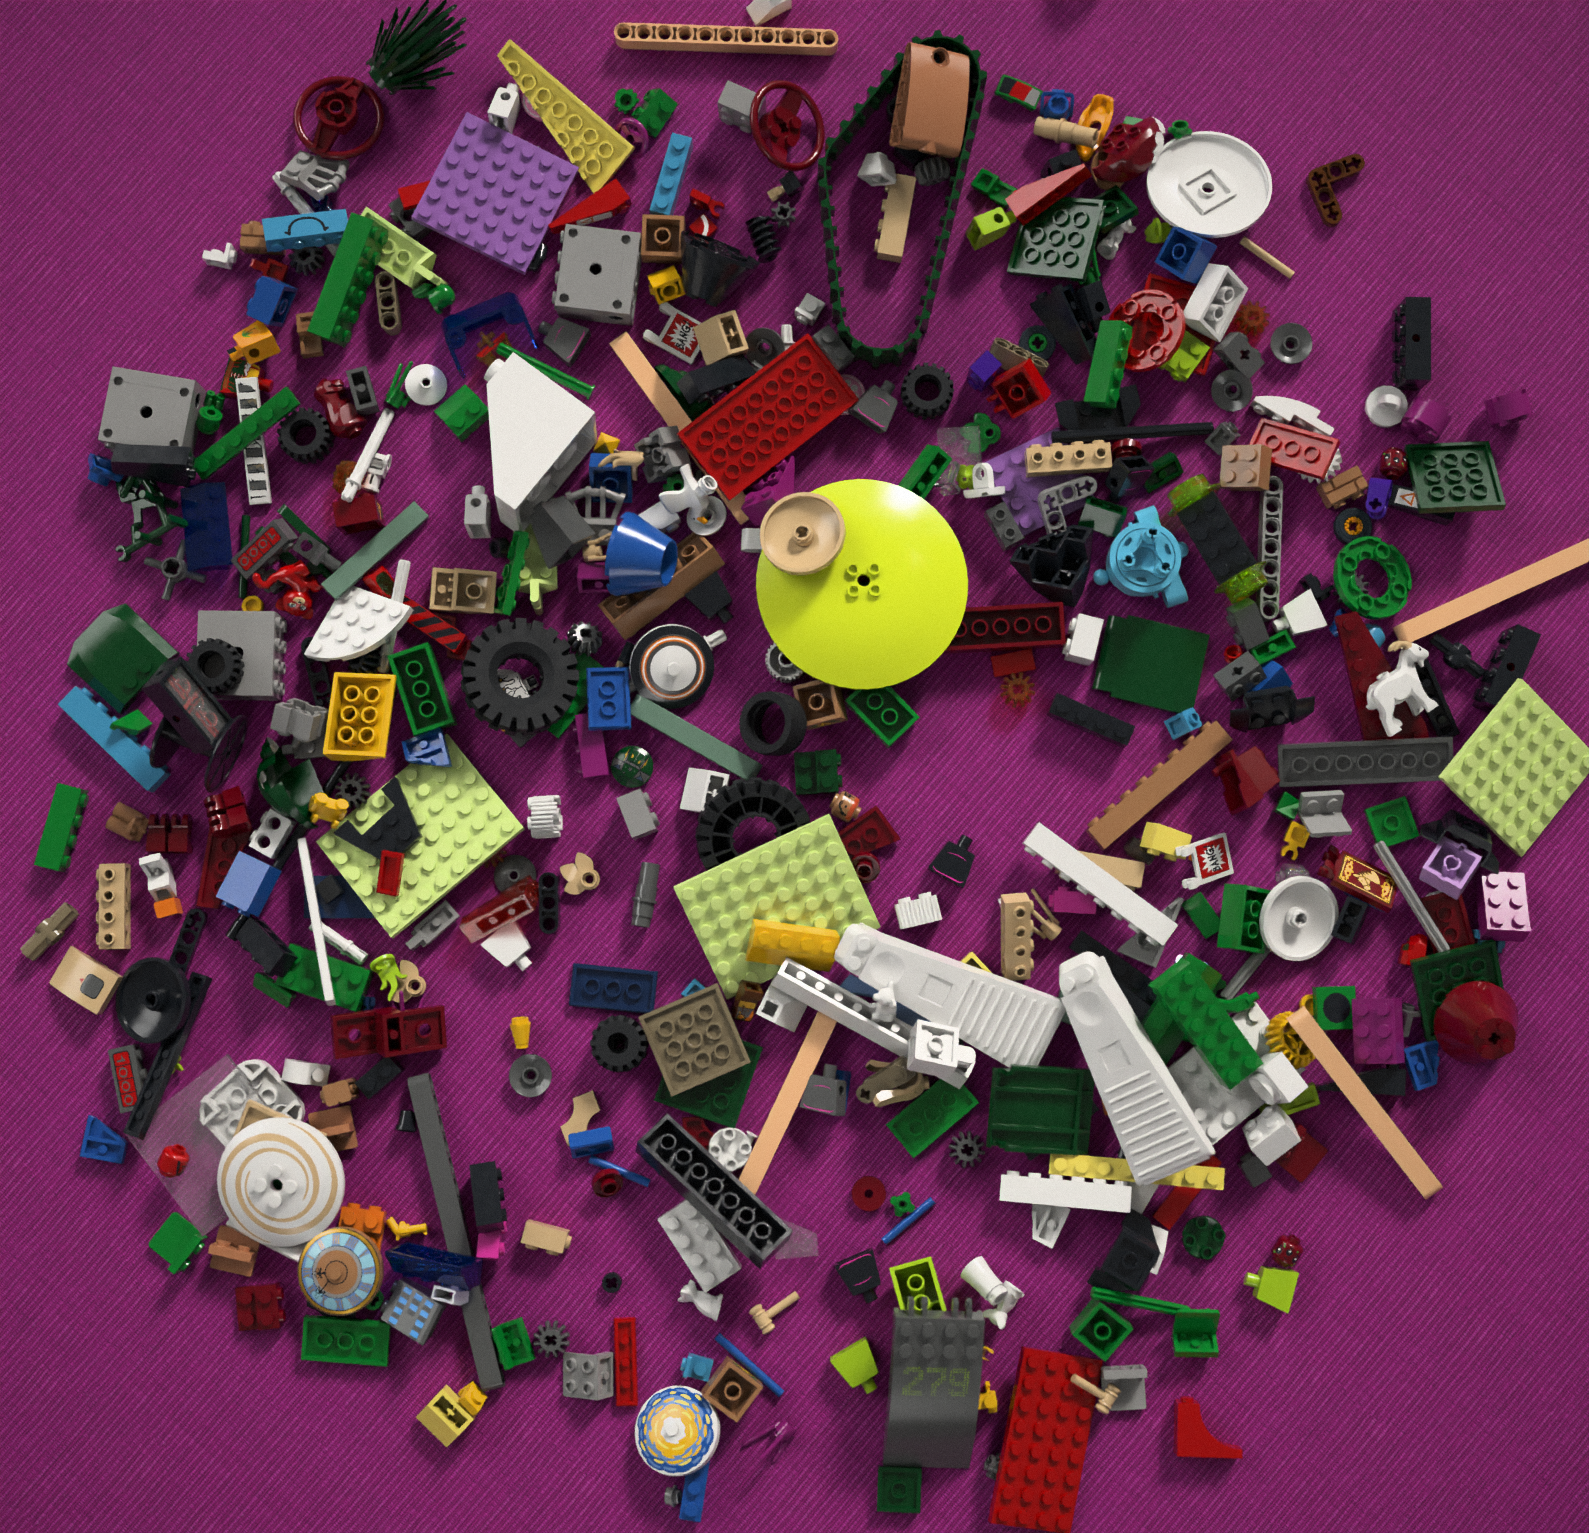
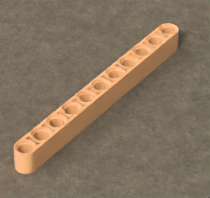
M619 23L614 29L616 44L623 49L824 56L833 55L838 49V35L830 29ZM623 33L628 34L626 38H620L619 36ZM642 34L649 35V37L646 39L640 38ZM662 35L670 36L666 40L660 38ZM684 35L690 37L688 40L680 39ZM704 36H709L710 40L703 41L701 40V38ZM724 37H730L731 40L728 41V42H725V41H722V38H724ZM746 37L752 39L750 42L742 41ZM770 38L772 42L764 43L763 39ZM785 39H791L793 42L790 44H786L783 41ZM809 39L812 40L813 43L805 44L804 41ZM826 40H831L834 43L832 45H826L824 42Z
M626 331L609 343L668 426H677L679 431H681L692 422ZM681 442V444L683 445V447L686 449V451L688 452V454L691 456V458L694 460V462L696 463V465H697V466L699 467V469L702 471V473L704 474V476L707 475V473L703 470V468L700 466V464L696 461V459L693 457V455L690 453V451L686 448V446L683 444V442ZM718 488L715 489L740 525L749 520L741 510L746 497L743 491L728 502Z
M1589 539L1393 627L1398 641L1414 642L1588 563Z
M1303 1006L1286 1018L1422 1196L1427 1200L1443 1188L1441 1183L1307 1009Z
M819 1011L812 1022L738 1179L754 1195L762 1182L804 1093L808 1080L837 1021Z

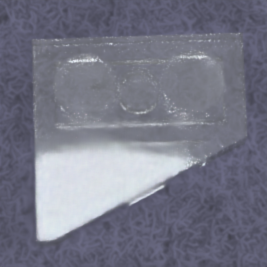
M781 1219L793 1232L790 1240L775 1254L776 1259L819 1256L817 1233Z

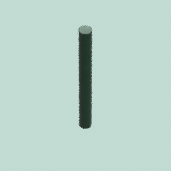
M242 515L240 551L249 543V515ZM240 571L238 598L245 599L247 597L248 579L246 580Z

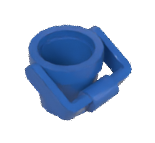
M1052 89V91H1043L1041 93L1039 115L1059 120L1064 118L1066 121L1068 117L1073 116V93L1065 92V90ZM1044 96H1051L1049 101L1044 105ZM1066 97H1071V98H1070V109H1069V102H1068V99H1067Z
M92 453L89 454L88 463L90 470L87 479L108 487L111 480L116 482L122 480L124 475L113 473L110 459Z

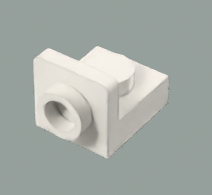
M227 243L224 253L216 249L211 251L204 250L202 259L207 265L232 269L233 263L237 260V251L231 243Z
M807 293L800 306L795 309L797 321L804 325L809 324L813 326L825 303Z

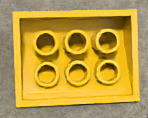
M334 672L323 754L332 761H360L386 758L396 675Z

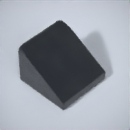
M333 874L327 876L315 886L326 904L345 893Z

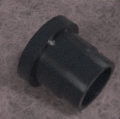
M400 1111L398 1125L395 1126V1130L417 1132L415 1112Z

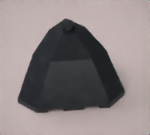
M1073 524L1066 527L1064 532L1056 535L1053 532L1038 538L1039 541L1030 545L1025 543L1018 546L1010 559V564L1033 590L1052 602H1063L1065 606L1075 607L1083 594L1090 570L1093 528Z

